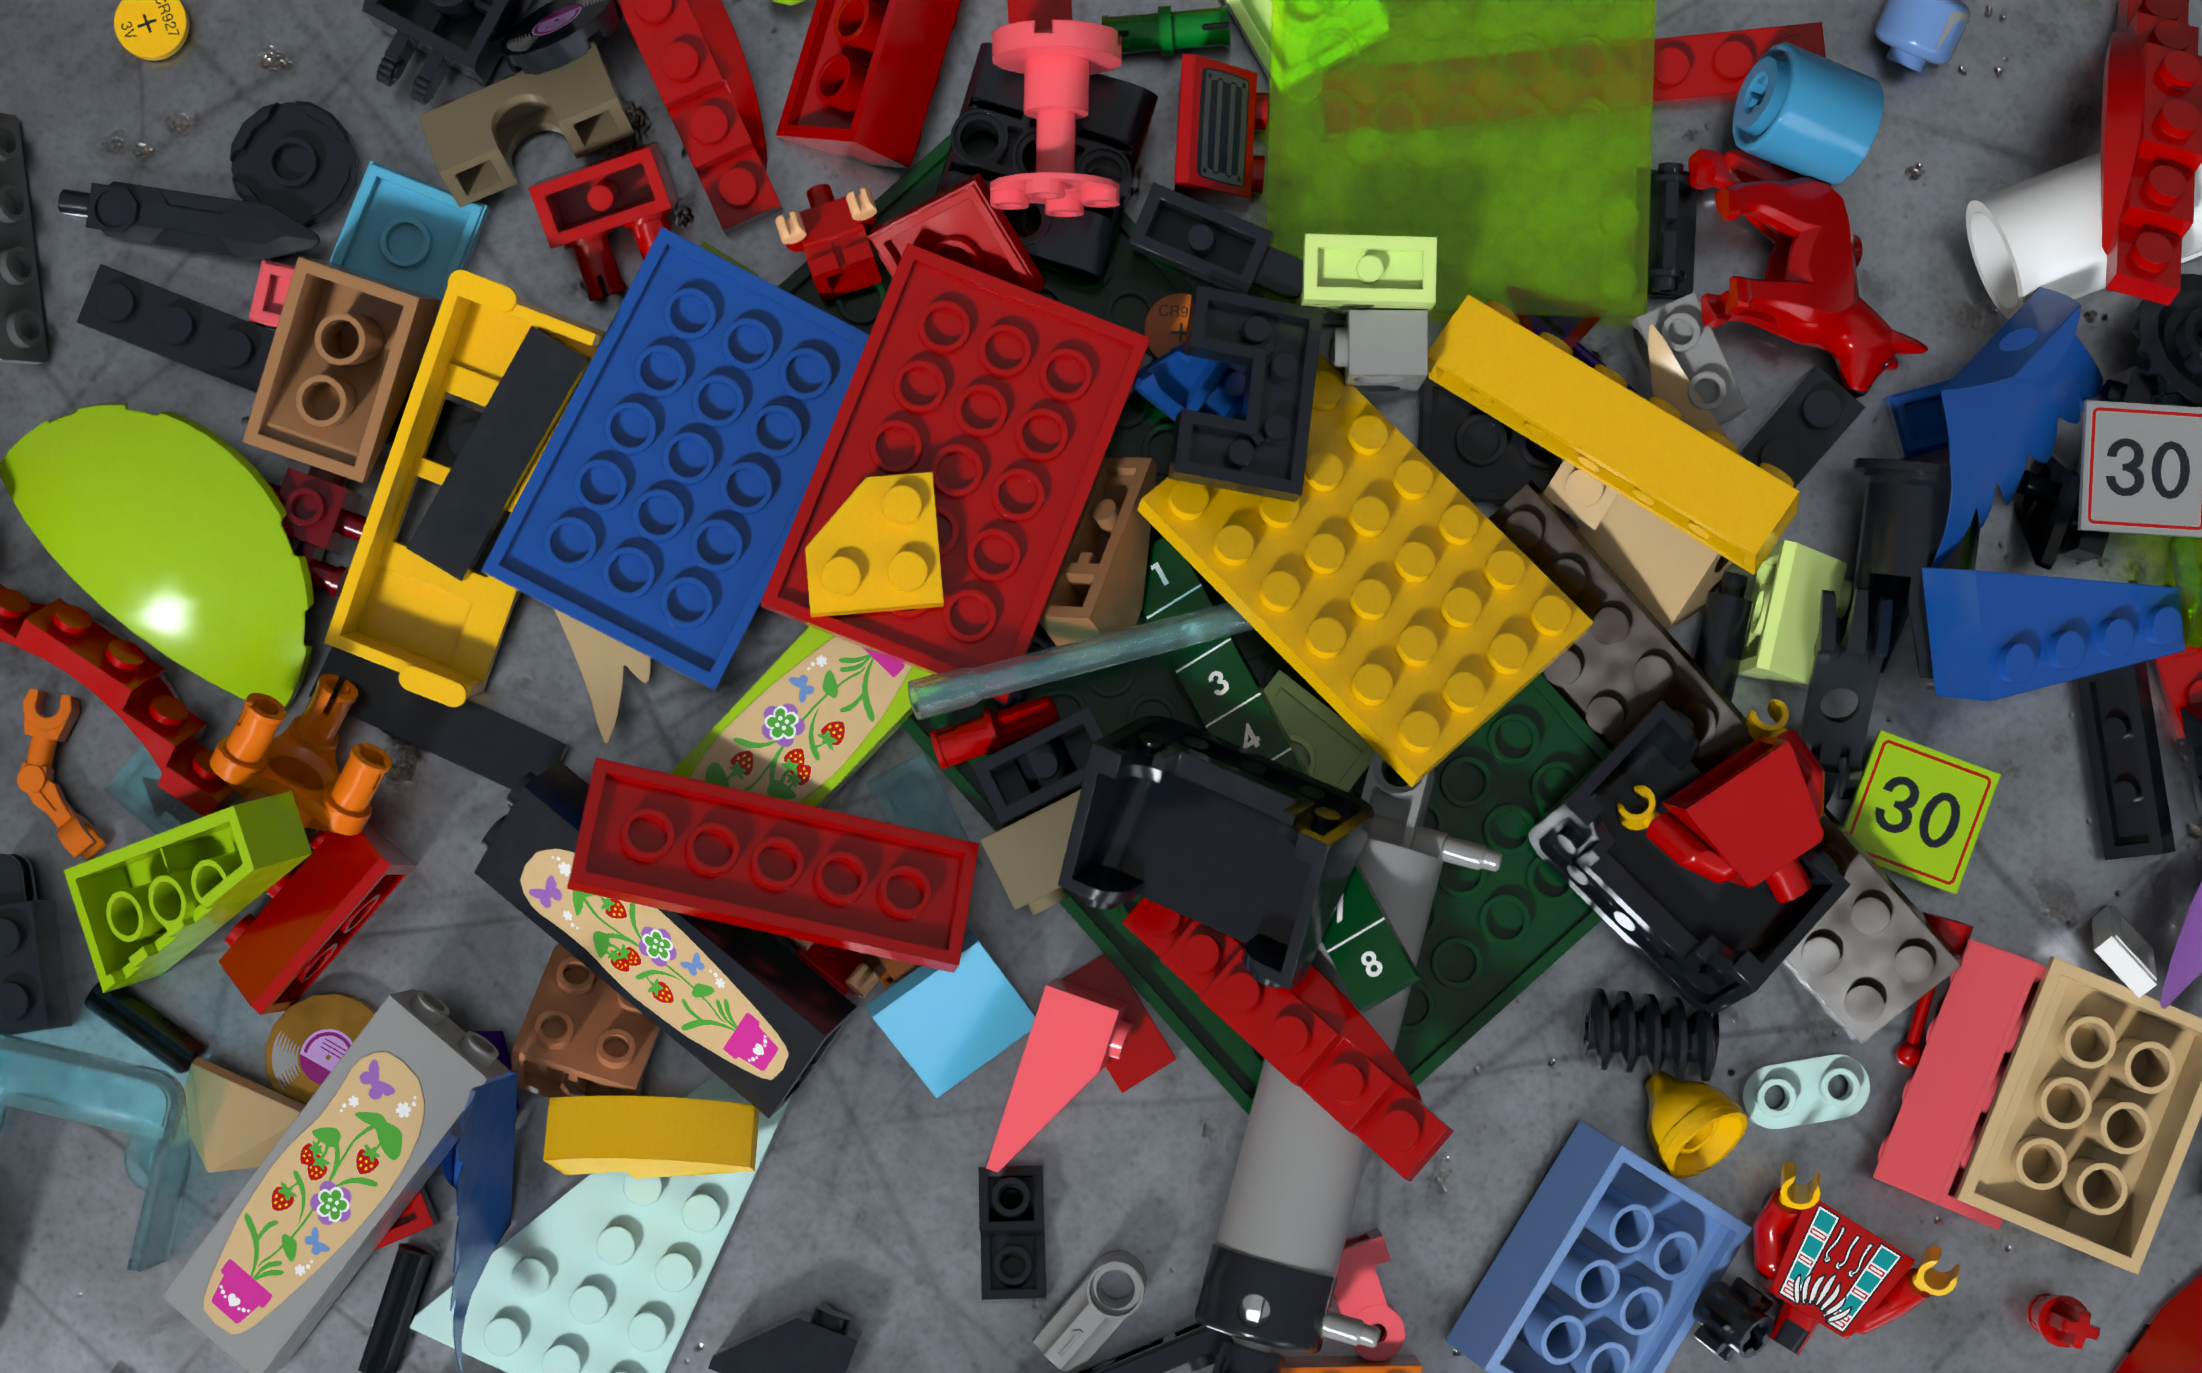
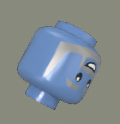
M1888 0L1876 25L1875 33L1882 43L1890 46L1886 59L1921 73L1926 62L1943 65L1951 60L1970 20L1971 13L1968 6L1961 0Z

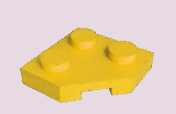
M933 472L866 477L806 546L811 617L944 607Z

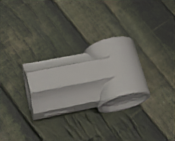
M1113 1251L1105 1253L1096 1260L1090 1273L1033 1337L1032 1342L1057 1368L1066 1373H1078L1124 1319L1138 1310L1143 1301L1147 1276L1144 1266L1137 1257L1128 1252ZM1108 1271H1123L1131 1277L1135 1289L1127 1298L1112 1299L1101 1290L1099 1284L1100 1277Z

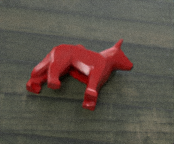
M1700 148L1690 156L1688 161L1690 186L1701 190L1710 187L1721 189L1714 194L1716 208L1723 220L1734 221L1740 215H1744L1775 244L1767 260L1765 280L1732 276L1729 278V291H1725L1721 295L1706 293L1702 296L1700 301L1703 325L1717 328L1727 321H1741L1789 339L1796 344L1822 349L1830 353L1835 359L1845 390L1854 398H1860L1867 394L1883 371L1898 368L1896 354H1922L1928 351V347L1919 340L1893 330L1859 296L1857 266L1862 258V241L1859 236L1853 234L1852 222L1844 198L1827 182L1803 176L1741 150H1731L1722 154Z

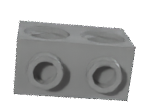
M1695 292L1636 317L1625 329L1651 389L1648 339L1649 327L1652 323L1664 337L1690 380L1688 398L1695 407L1709 410L1719 425L1735 419L1748 409L1711 327L1705 326L1702 323L1701 304ZM1695 390L1697 391L1703 402L1698 400V398L1695 395Z
M1349 310L1342 328H1334L1333 338H1330L1329 362L1344 376V385L1354 386L1360 393H1417L1428 375V310Z

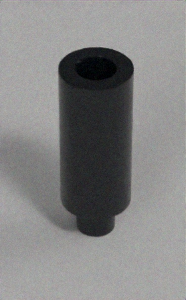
M1724 572L1719 593H1708L1693 660L1732 702L1754 602L1744 599L1749 577L1737 573Z

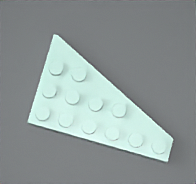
M715 1073L685 1097L751 1104ZM791 1098L770 1118L759 1111L755 1171L635 1179L625 1171L588 1175L492 1253L469 1302L462 1335V1352L506 1373H666ZM451 1286L415 1315L409 1328L455 1349L453 1337L455 1302L452 1311H450Z

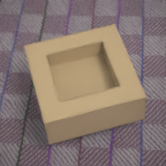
M1564 460L1543 492L1554 505L1595 530L1619 494Z

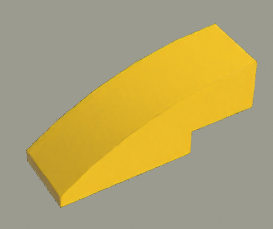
M550 1097L543 1161L564 1175L625 1171L635 1179L755 1171L759 1110L751 1104L679 1097Z

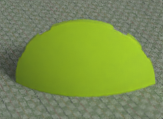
M107 402L87 405L78 408L74 413L58 417L54 420H47L24 435L7 452L0 462V476L23 519L50 555L101 607L141 639L206 681L243 700H246L248 695L252 693L269 695L283 704L285 707L283 711L289 709L301 687L312 652V646L304 644L305 612L314 604L312 581L305 556L299 557L294 555L287 534L281 524L283 518L287 515L284 506L257 469L238 450L214 432L175 412L166 411L155 415L145 411L128 409L127 402Z

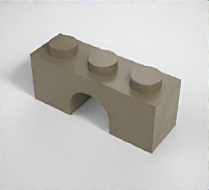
M595 41L590 43L592 48L587 50L585 55L558 69L538 75L525 74L524 71L509 75L499 82L461 98L447 101L435 109L418 115L438 172L459 208L518 184L512 168V156L518 144L533 133L555 131L563 134L576 158H580L635 134L614 80Z

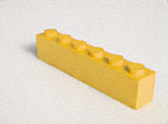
M1469 294L1466 296L1428 350L1429 379L1755 575L1798 512L1800 491L1794 488L1793 480L1785 472L1768 463H1761L1758 467L1737 454V447L1729 439L1716 431L1705 430L1704 433L1699 432L1684 423L1680 412L1666 401L1657 397H1650L1647 401L1627 389V382L1612 369L1601 364H1596L1592 368L1573 357L1572 349L1555 335L1542 332L1538 336L1519 325L1518 317L1501 303L1488 300L1484 304Z

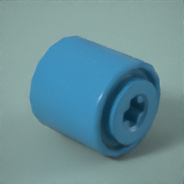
M1789 42L1773 45L1759 58L1739 90L1732 127L1735 144L1746 153L1803 176L1827 182L1830 186L1840 184L1855 172L1869 152L1883 115L1884 93L1880 82L1871 76Z

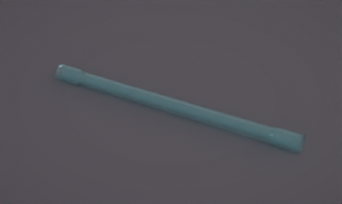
M1227 602L975 668L961 667L911 680L908 682V694L916 718L921 720L971 707L984 699L1246 632L1254 628Z

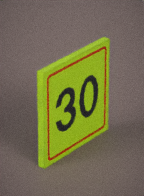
M1878 730L1843 826L1880 867L1957 895L2001 774Z

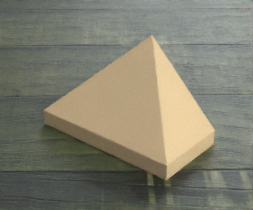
M196 1057L190 1067L178 1112L207 1172L212 1173L259 1167L306 1105L200 1057Z

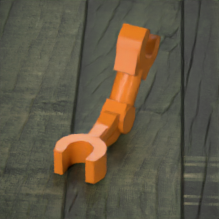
M30 688L23 700L24 731L26 735L31 736L26 763H22L17 775V784L22 791L27 792L33 804L43 810L57 826L56 834L66 850L74 858L78 859L82 855L88 861L104 849L108 843L85 817L77 814L64 797L61 786L54 782L55 769H52L57 741L65 743L80 714L79 698L62 694L58 712L48 718L44 712L48 693Z

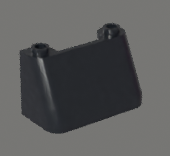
M1661 700L1531 829L1529 839L1534 850L1542 860L1685 1000L1699 1010L1715 1014L1756 992L1851 884L1838 872L1836 863L1826 852L1813 847L1798 857L1812 882V887L1802 896L1790 902L1778 903L1765 880L1750 888L1732 882L1716 884L1675 863L1647 838V828L1636 831L1623 826L1618 819L1617 802L1622 804L1626 811L1636 815L1645 812L1648 808V805L1634 794V786L1644 785L1651 789L1655 795L1656 811L1661 814L1668 812L1662 803L1663 801L1704 775L1691 763L1699 752V743L1696 738L1697 731L1694 724L1683 713L1670 709Z
M1144 716L1092 743L1058 886L1078 894L1082 902L1098 909H1113L1118 904L1131 901L1138 895L1246 943L1242 961L1252 972V977L1266 986L1290 990L1304 980L1367 840L1374 810L1369 803L1356 795L1184 722L1162 716Z

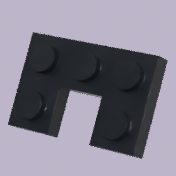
M1197 285L1191 295L1184 355L1247 367L1241 420L1181 409L1175 420L1168 479L1296 502L1302 496L1324 310Z

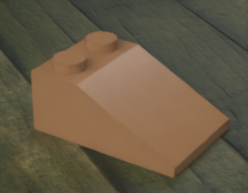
M298 257L242 442L361 483H366L420 367L441 300L322 259Z

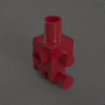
M310 466L308 474L288 467L281 486L266 481L287 512L281 524L287 534L294 555L300 557V555L295 553L300 541L305 542L301 556H305L312 585L327 590L331 596L338 598L342 592L349 568L342 565L335 567L321 562L325 550L340 555L346 537L357 541L360 540L367 520L366 516L356 513L362 496L344 488L347 481L346 477L314 466Z

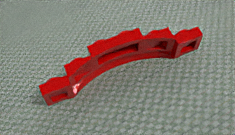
M617 0L724 233L727 235L782 210L781 203L766 173L768 163L766 141L753 81L738 37L722 1Z
M2118 0L2117 29L2111 33L2105 59L2101 116L2102 248L2107 255L2106 289L2169 306L2179 293L2181 287L2182 238L2194 222L2195 172L2202 163V56L2198 55L2199 28L2188 25L2189 0Z
M0 584V641L12 644L41 657L71 675L96 694L123 720L151 755L162 772L157 783L158 787L203 817L229 807L241 797L236 790L215 774L210 767L209 760L214 751L208 750L198 743L208 723L188 711V708L182 703L170 681L163 674V667L152 661L137 645L133 644L126 637L103 623L93 620L82 608L68 604L60 598L49 605L29 602L21 593Z
M1144 897L1123 920L1122 924L1161 958L1160 961L1199 995V999L1291 1083L1305 1091L1346 1130L1360 1138L1405 1180L1411 1182L1454 1132L1422 1103L1419 1090L1411 1077L1364 1016L1312 964L1304 980L1290 990L1269 987L1256 981L1252 977V972L1243 964L1242 955L1246 943Z

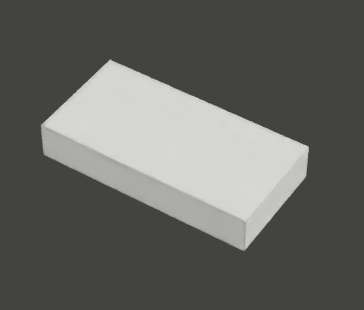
M2108 904L2092 917L2094 951L2139 999L2157 985L2153 947L2114 905L2111 907Z

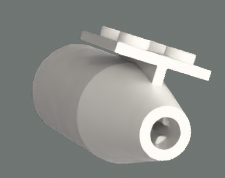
M2101 152L1969 202L1966 209V229L1971 253L1985 289L1995 306L2007 319H2010L2040 287L2068 295L2074 300L2106 288L2107 255L2102 248ZM2202 163L2195 172L2194 222L2182 238L2181 264L2202 256Z

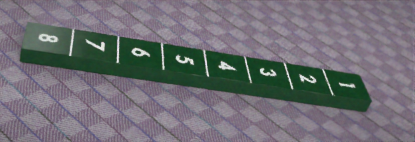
M1164 537L1151 544L1148 550L1142 611L1209 734L1310 776L1198 571ZM1356 862L1322 939V943L1358 1010L1366 1012L1422 978L1360 865Z

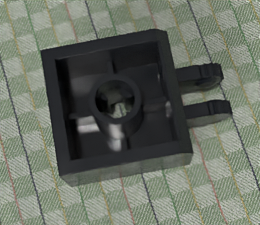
M364 0L363 13L377 28L394 36L378 65L376 80L390 87L395 85V82L402 76L417 48L429 56L414 80L410 95L412 96L411 99L423 105L429 103L435 93H437V89L442 84L450 67L486 85L502 56L501 42L511 29L521 21L532 0Z

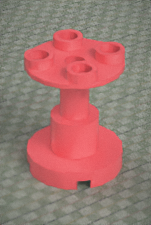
M1035 20L1003 25L992 32L993 64L1004 70L1024 74V115L1037 119L1036 173L1014 174L991 181V207L1003 210H1020L1028 208L1029 203L1045 204V214L1048 216L1078 217L1084 215V206L1107 208L1119 205V183L1104 177L1075 173V120L1088 116L1089 75L1112 71L1121 66L1122 36L1118 37L1117 30L1092 22L1052 20V29L1035 32Z

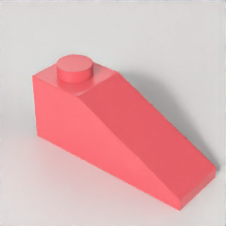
M1059 978L1046 984L986 1169L997 1173L1003 1169L1109 1064L1111 1057L1121 1060L1133 1027V1023L1123 1020L1129 1003Z

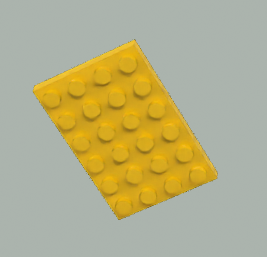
M1322 354L1318 356L1302 496L1296 502L1173 480L1167 477L1141 498L1137 511L1411 787L1417 784L1585 635L1594 623L1354 386L1344 385V376Z

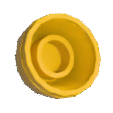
M1659 1072L1658 1076H1652L1647 1081L1645 1088L1649 1097V1116L1647 1121L1649 1140L1659 1163L1672 1177L1677 1179L1690 1178L1708 1170L1733 1150L1745 1134L1748 1125L1746 1114L1742 1111V1107L1735 1100L1730 1099L1722 1090L1702 1081L1677 1079L1666 1072Z

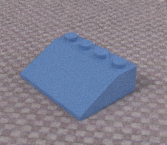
M1580 1120L1445 1341L1488 1373H1664L1695 1323L1693 1308L1698 1297L1708 1286L1721 1280L1752 1227Z

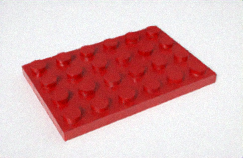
M907 243L760 603L761 607L1007 703L1151 338ZM933 472L944 607L811 617L806 546L866 477Z

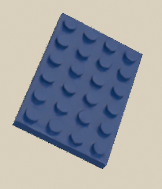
M661 227L481 571L715 691L761 603L863 353L869 334Z

